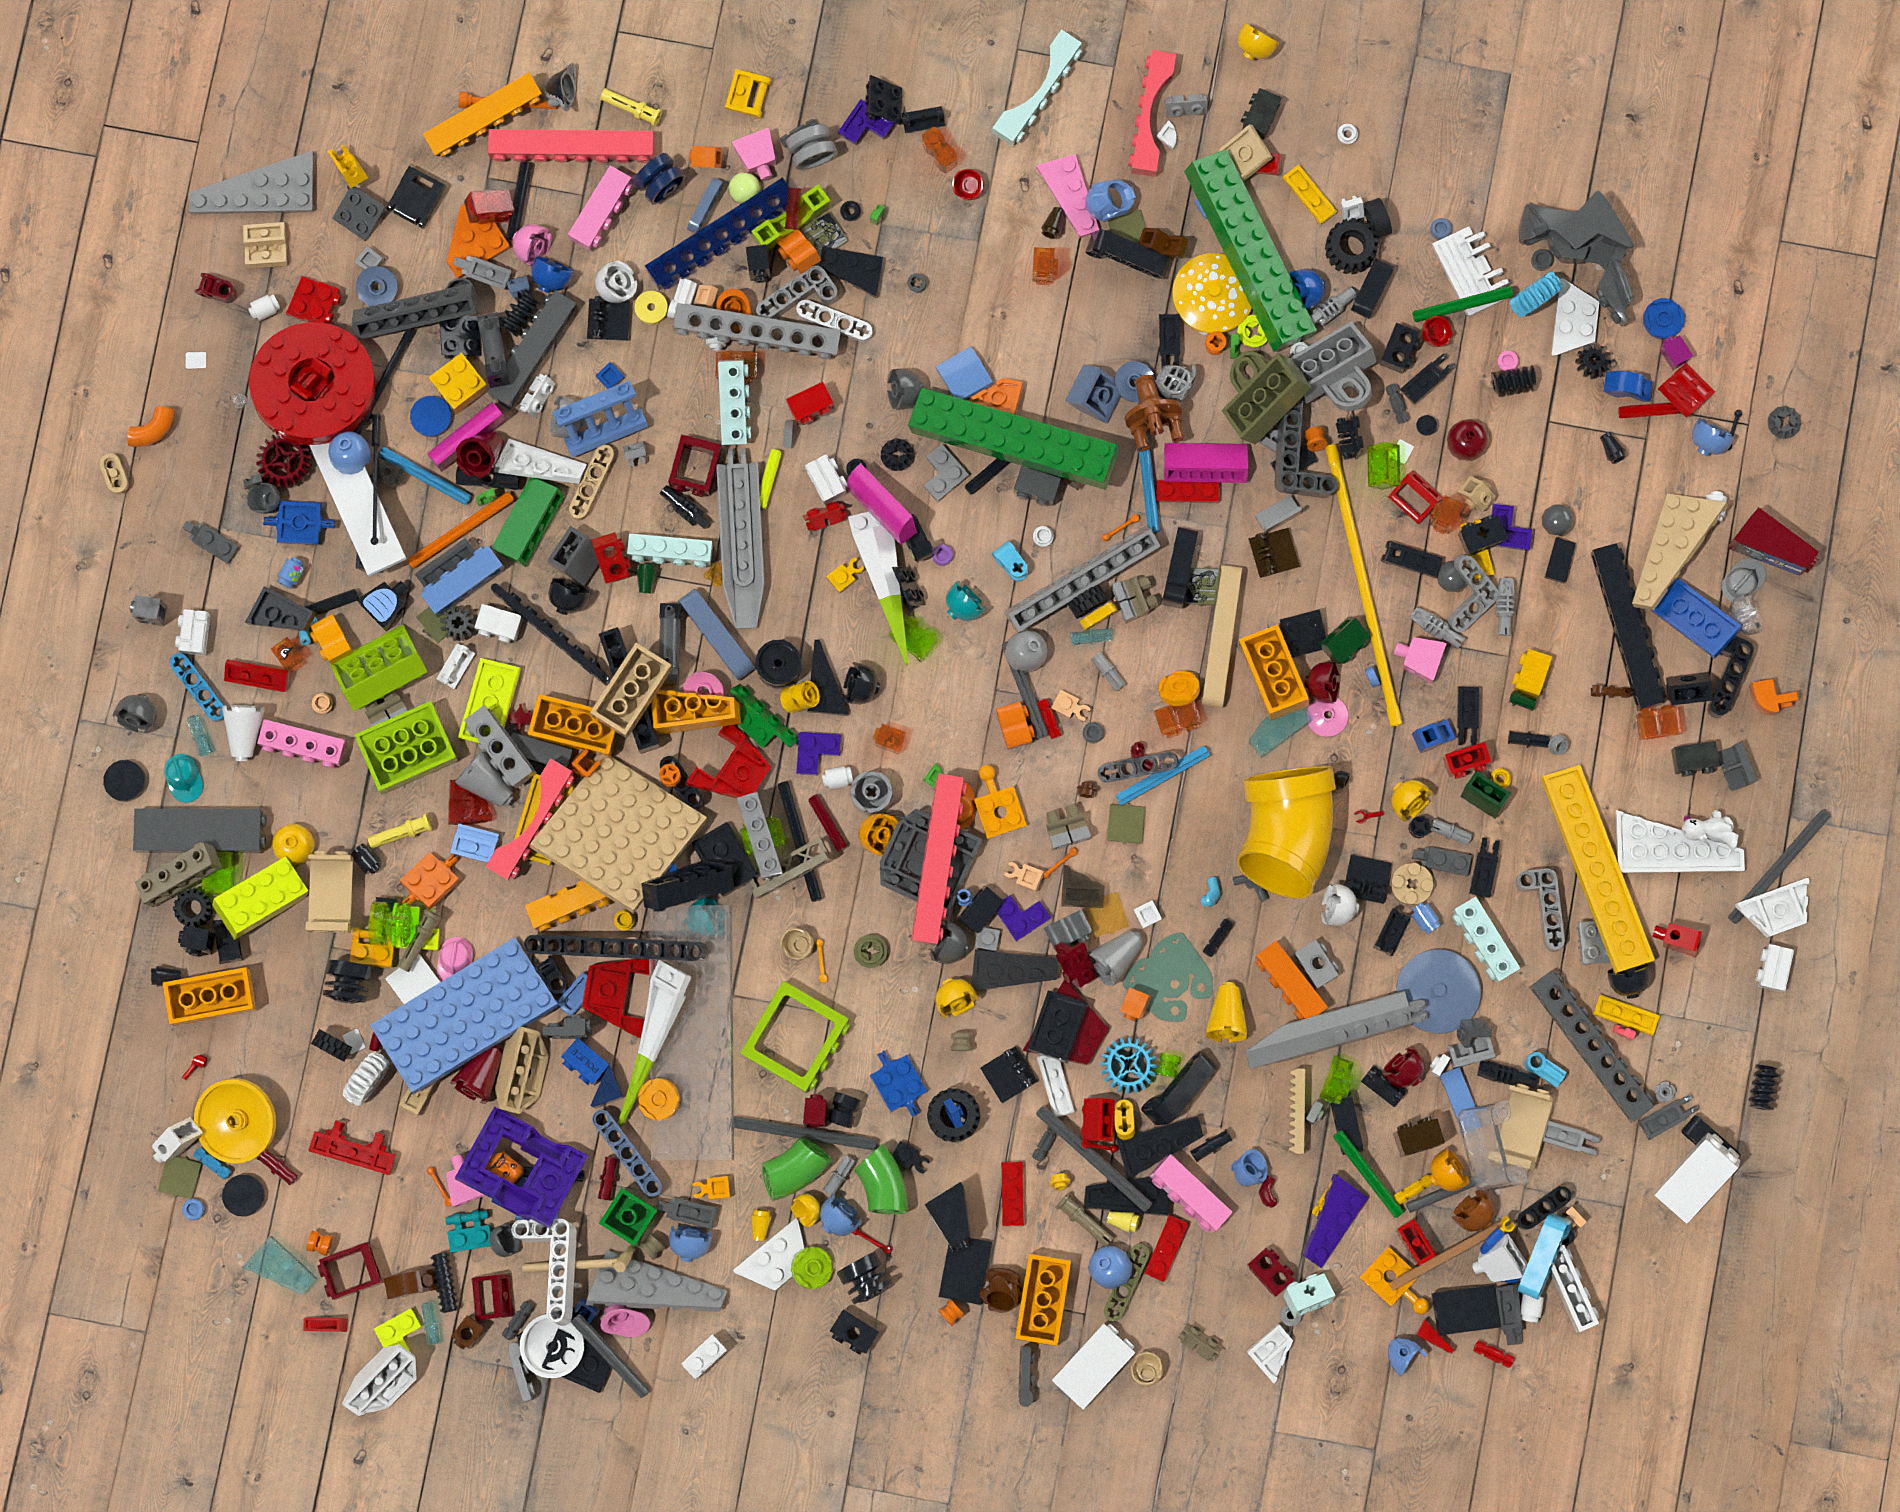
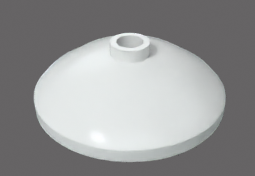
M547 1314L532 1320L524 1329L520 1339V1353L525 1365L536 1375L545 1378H558L570 1373L579 1364L584 1351L583 1336L571 1324V1321L565 1326H560L551 1322L547 1318ZM557 1314L556 1318L559 1319L562 1315ZM557 1329L570 1333L574 1336L575 1340L566 1337L567 1348H572L575 1352L571 1350L565 1352L563 1360L567 1364L565 1365L560 1358L555 1362L547 1363L548 1367L555 1370L542 1368L549 1350L548 1344L553 1341ZM557 1340V1343H558V1349H557V1351L552 1352L551 1355L556 1354V1353L559 1352V1350H560V1348H561V1344H560L559 1340Z

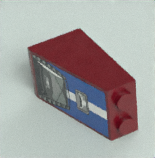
M1759 507L1727 547L1732 551L1799 576L1804 571L1808 573L1819 560L1816 558L1819 553L1818 550Z

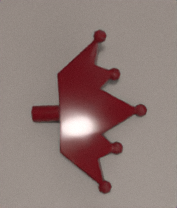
M519 704L516 713L514 714L513 710H511L507 720L511 725L518 724V731H521L522 725L531 724V711L528 710V713L525 714L522 704Z

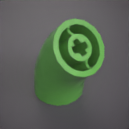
M799 1137L784 1153L762 1163L763 1180L770 1200L782 1199L807 1186L827 1168L832 1158L817 1144L804 1137Z
M881 1144L854 1169L866 1191L868 1212L877 1214L908 1213V1200L902 1174L889 1150L884 1144Z

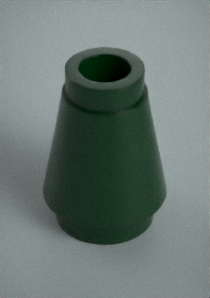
M639 564L638 569H636L639 593L651 594L657 570H655V565Z

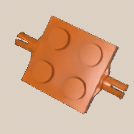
M429 852L399 880L410 894L401 904L408 909L416 900L430 910L460 882L459 878L450 870V867L458 861V858L451 854L443 862Z

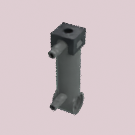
M498 312L477 316L489 386L494 388L510 385Z
M660 603L659 657L671 664L673 668L662 685H679L682 606L678 603Z

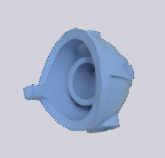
M1247 1150L1238 1161H1234L1231 1165L1236 1181L1242 1186L1260 1185L1267 1178V1163L1264 1156L1258 1150Z
M1396 1338L1391 1340L1388 1346V1359L1390 1360L1391 1367L1401 1377L1416 1352H1420L1424 1357L1427 1354L1416 1342H1412L1409 1339Z

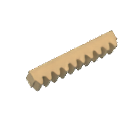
M1295 1069L1289 1073V1076L1294 1077V1079L1289 1081V1084L1294 1086L1289 1089V1093L1294 1094V1096L1289 1098V1101L1294 1104L1290 1105L1288 1109L1294 1111V1113L1289 1114L1288 1118L1294 1121L1288 1124L1289 1127L1293 1128V1130L1288 1132V1135L1293 1136L1292 1139L1288 1140V1143L1293 1145V1147L1288 1149V1152L1293 1153V1155H1303L1305 1069Z

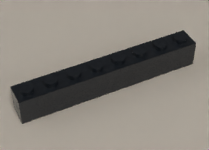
M1617 543L1593 549L1590 553L1629 685L1632 689L1637 711L1660 706L1665 702L1666 693L1664 687L1659 685L1660 673L1657 666L1654 667L1653 665L1654 653L1652 648L1647 645L1648 633L1646 628L1641 625V610L1632 604L1635 590L1633 587L1630 588L1629 585L1630 573L1628 568H1624L1623 550L1618 548Z

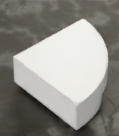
M1168 120L1156 136V139L1173 150L1177 136L1173 124Z

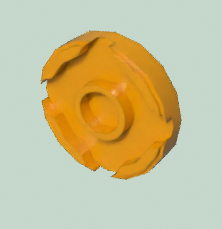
M1176 671L1171 676L1167 677L1166 675L1162 678L1158 691L1161 700L1166 704L1183 706L1197 698L1200 693V683L1193 673Z
M656 1078L649 1080L642 1085L638 1093L639 1108L644 1116L651 1120L661 1121L668 1119L676 1113L679 1107L680 1096L678 1089L667 1079Z

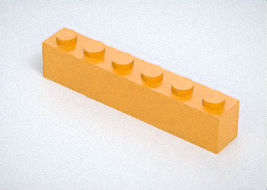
M530 72L423 133V136L435 156L440 155L444 157L452 152L451 148L458 144L461 147L470 141L468 138L474 134L478 137L487 132L486 127L492 124L497 126L505 121V116L509 114L514 116L523 111L522 107L529 103L532 106L541 100L539 97L543 94Z

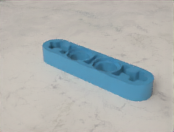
M174 654L170 659L172 670L212 721L220 722L224 720L222 709L220 710L221 715L218 717L217 715L212 716L214 711L210 706L207 709L205 708V706L212 702L217 709L223 706L210 686L184 654ZM178 658L185 660L183 665L187 671L184 672L179 666L175 667ZM190 674H196L198 677L194 685L187 684L186 679ZM203 690H207L210 693L207 701L199 699V693Z

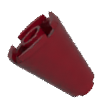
M491 431L461 441L456 448V463L460 470L468 476H478V478L489 474L504 446L503 437L499 433Z
M494 1045L468 1061L452 1078L450 1084H456L454 1089L473 1101L479 1098L482 1099L480 1101L481 1104H486L490 1098L503 1055L500 1052L501 1048Z

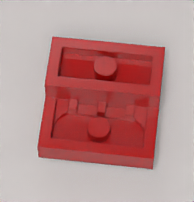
M1687 363L1680 367L1658 388L1686 418L1715 393Z

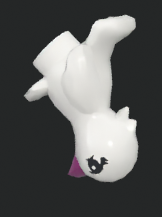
M1714 810L1712 812L1713 817L1711 816L1706 821L1684 816L1682 833L1687 839L1696 841L1709 838L1716 842L1726 843L1733 850L1736 849L1739 835L1732 832L1734 828L1732 820L1727 816L1721 818L1720 811Z

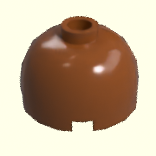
M1484 1190L1475 1191L1476 1196L1473 1198L1468 1195L1455 1208L1453 1213L1456 1216H1452V1219L1464 1230L1473 1232L1481 1229L1485 1230L1491 1226L1495 1207L1492 1199Z

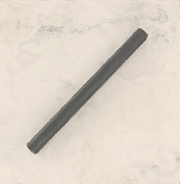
M1821 810L1742 901L1759 896L1770 887L1830 818L1827 812ZM1735 908L1728 918L1734 924H1737L1744 915Z
M1042 1106L1037 1111L1036 1115L1141 1210L1146 1212L1151 1207V1201L1092 1148H1083L1081 1146L1083 1140L1045 1106Z
M733 1116L731 1119L732 1128L793 1138L804 1137L812 1141L875 1150L877 1143L876 1139L737 1116Z

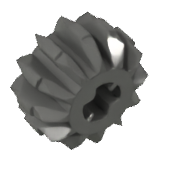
M459 606L458 612H455V608L451 607V615L447 611L443 613L448 619H440V623L447 624L441 627V631L449 630L445 637L449 638L454 634L453 641L455 642L457 635H460L461 640L464 641V633L468 636L472 635L468 628L475 629V625L470 624L475 618L474 616L467 618L470 614L469 609L463 614L462 606ZM457 619H461V623L464 624L463 626L460 625L459 628L456 629L455 625H452V622H456Z

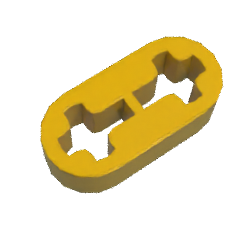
M1111 601L1083 618L1080 624L1087 631L1114 615L1118 609L1114 602Z
M1120 1100L1114 1107L1115 1129L1120 1139L1128 1140L1135 1134L1134 1110L1130 1101ZM1124 1107L1127 1109L1126 1116H1122L1121 1112ZM1123 1123H1127V1132H1123Z

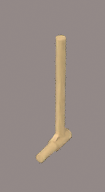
M628 1245L624 1253L615 1259L575 1261V1269L613 1267L617 1272H624L631 1261L635 1247ZM549 1262L523 1264L522 1271H549Z

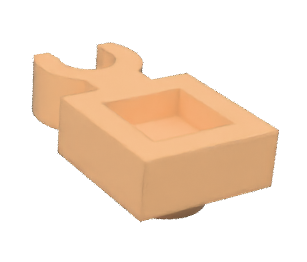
M1060 690L1051 707L1053 711L1069 719L1073 713L1081 722H1085L1086 718L1082 717L1080 712L1082 710L1090 712L1088 706L1077 705L1079 702L1078 698Z
M1009 862L1008 865L1015 868V871L1012 874L1005 872L1004 875L1011 880L1017 878V885L1037 892L1044 872L1026 864L1023 865L1022 869H1019L1017 864Z

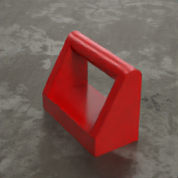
M1414 470L1409 472L1388 496L1418 525L1443 499ZM1406 483L1430 504L1421 515L1397 495Z

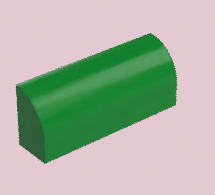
M530 477L491 548L509 560L526 567L565 495L558 488L537 478Z

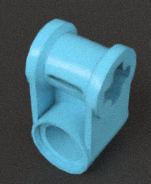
M1010 541L1005 542L992 552L994 559L1011 579L1022 581L1027 577V564ZM1022 567V573L1015 572L1014 568L1020 569Z

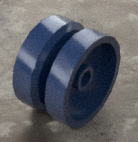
M662 153L649 161L633 180V184L640 191H646L645 197L652 205H656L669 197L686 177L679 166L673 167L674 161L667 153Z

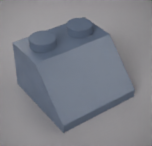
M1083 364L1065 401L1077 410L1107 423L1120 395L1115 388L1114 378L1101 368Z

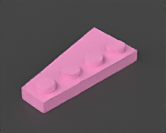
M1076 154L1036 165L1038 172L1052 191L1059 206L1064 210L1067 219L1079 238L1089 236L1092 232L1099 230L1096 219L1090 215L1086 208L1085 200L1088 192Z

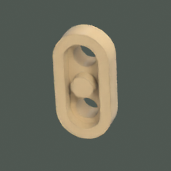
M106 454L100 459L99 463L105 482L112 493L122 494L129 486L123 465L115 454ZM114 462L115 466L111 469L108 468V464ZM117 481L122 482L120 487H115Z

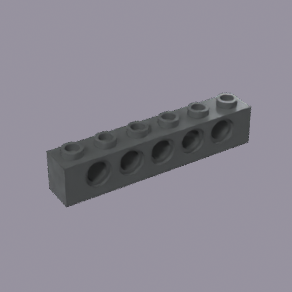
M470 283L353 310L351 323L357 339L361 340L477 313L478 299L474 287Z

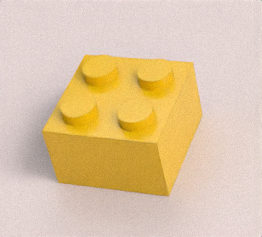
M462 353L428 377L432 385L456 415L488 391L487 384Z

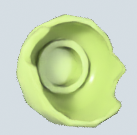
M742 172L731 179L728 189L730 196L736 202L748 204L754 199L759 198L762 187L757 177L751 173Z

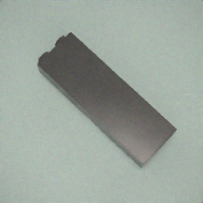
M134 809L133 851L136 853H182L191 850L195 844L204 842L214 846L216 853H262V848L266 847V836L263 835V827H266L267 817L263 815L261 809Z

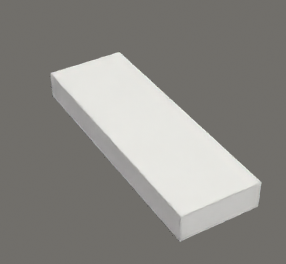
M1038 1056L1037 1061L1052 1113L1056 1117L1074 1113L1060 1061L1046 1056Z

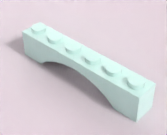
M1061 29L1050 45V67L1041 88L1024 104L1004 111L993 126L992 134L1012 147L1016 142H1021L1025 136L1024 130L1026 127H1031L1035 122L1037 111L1044 109L1048 103L1047 97L1049 94H1054L1060 85L1058 81L1062 76L1065 78L1071 70L1070 64L1072 61H1077L1083 52L1081 50L1082 42Z

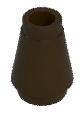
M1053 207L1041 227L1043 236L1049 239H1057V236L1061 234L1064 217L1063 209Z

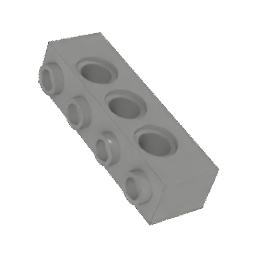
M483 705L464 720L468 725L465 727L472 737L476 736L479 740V748L485 754L488 752L492 758L490 760L491 764L496 770L500 769L504 774L502 779L509 787L512 785L515 788H519L537 774L489 707ZM489 726L491 733L489 736L484 737L483 730ZM498 743L503 744V750L500 753L495 752V746ZM514 759L515 766L509 770L507 763L509 760Z
M754 792L737 798L763 881L780 876L783 872L758 793Z

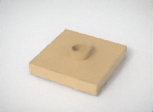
M1250 124L1219 149V151L1227 149L1243 182L1273 158L1254 126Z

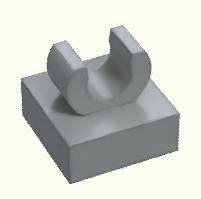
M643 441L623 446L625 458L629 460L632 467H634L633 460L637 457L641 459L642 464H645L644 455H646Z

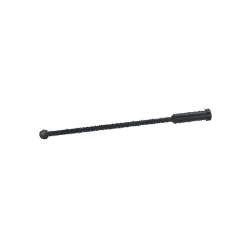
M378 414L371 416L372 446L374 447L373 534L370 540L372 545H377L379 542L377 538V481L380 421L382 417Z

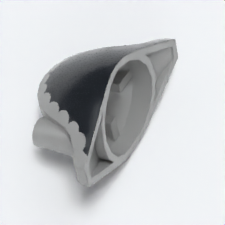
M570 63L547 80L544 86V93L549 98L548 104L550 107L560 105L564 111H568L574 102L576 66L573 63Z

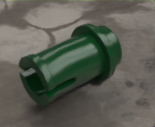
M1517 690L1516 692L1512 691L1509 703H1512V706L1517 705L1533 711L1537 698L1521 694Z

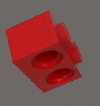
M616 532L591 539L605 584L629 577L627 569L631 568L628 556L623 557L622 551L625 550L622 538L617 539ZM609 546L614 547L612 550H605ZM614 564L620 565L617 568H611V566Z

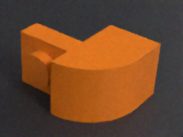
M1773 679L1752 682L1749 685L1754 706L1767 715H1776L1780 712L1779 706H1781V709L1793 707V703L1798 701L1797 692L1776 695Z

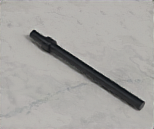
M417 327L406 329L376 386L374 401L366 417H363L364 420L358 423L359 426L353 432L360 435L366 422L370 421L373 415L372 411Z

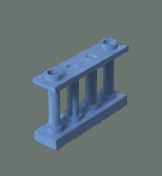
M630 380L552 411L559 428L565 426L569 437L565 438L564 441L571 458L648 427L641 408L635 410L631 398L636 397ZM623 402L627 413L615 417L612 406ZM604 410L608 421L596 426L592 414ZM585 418L589 429L577 433L573 422Z

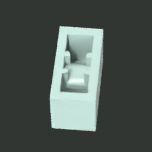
M1324 1273L1318 1276L1313 1274L1307 1277L1304 1282H1293L1286 1287L1287 1289L1283 1297L1294 1318L1333 1302L1336 1295Z

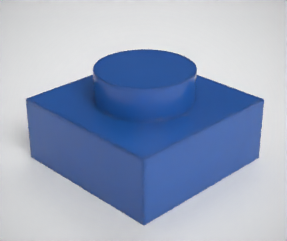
M951 1098L943 1101L948 1117L954 1127L957 1129L963 1126L961 1117L964 1114L959 1104L955 1106Z

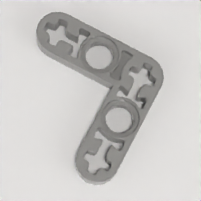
M1460 554L1456 557L1454 567L1474 593L1448 618L1450 628L1457 632L1465 631L1496 602L1498 593L1496 586L1474 558L1466 554ZM1463 560L1467 561L1466 565L1472 570L1469 571L1468 569L1462 567ZM1479 573L1481 580L1478 584L1474 585L1472 578L1475 574ZM1484 587L1485 589L1489 590V594L1491 596L1489 598L1486 597L1487 593L1481 588ZM1476 602L1478 608L1476 612L1471 614L1469 606ZM1457 618L1461 619V620H1460V623H1461L1460 626L1456 625V624H1457V621H1456Z

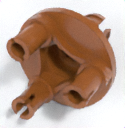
M1144 375L1135 380L1139 403L1138 406L1128 411L1124 417L1125 424L1130 428L1131 435L1135 438L1137 451L1139 452L1150 449L1146 435L1147 430L1151 431V435H1157L1155 429L1157 428L1159 434H1162L1164 432L1162 426L1166 425L1169 426L1172 442L1177 443L1185 439L1181 427V404L1176 400L1159 397L1152 375Z

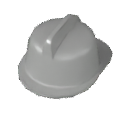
M1752 558L1742 559L1729 571L1722 581V591L1728 600L1742 603L1746 602L1756 593L1766 578V571L1761 562Z

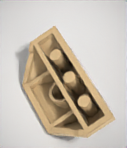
M519 1026L504 1047L495 1084L498 1105L501 1110L520 1114L539 1098L549 1058L539 1031Z

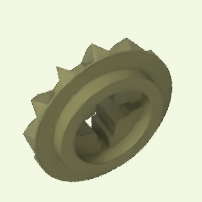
M872 934L865 935L854 946L855 959L863 967H878L886 959L887 946L880 937ZM870 943H872L873 950L880 951V953L873 954L871 960H869L867 953L861 952V950H867Z

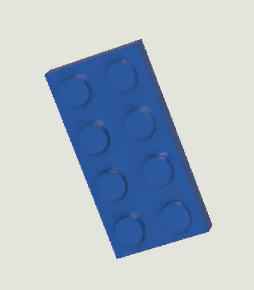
M1679 578L1668 588V591L1656 608L1651 610L1714 659L1742 629L1738 622Z

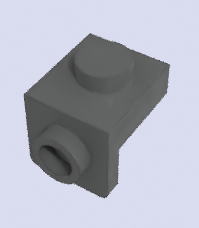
M1481 1018L1461 1020L1460 1028L1457 1030V1038L1464 1048L1470 1047L1471 1038L1491 1037L1492 1034L1491 1027Z

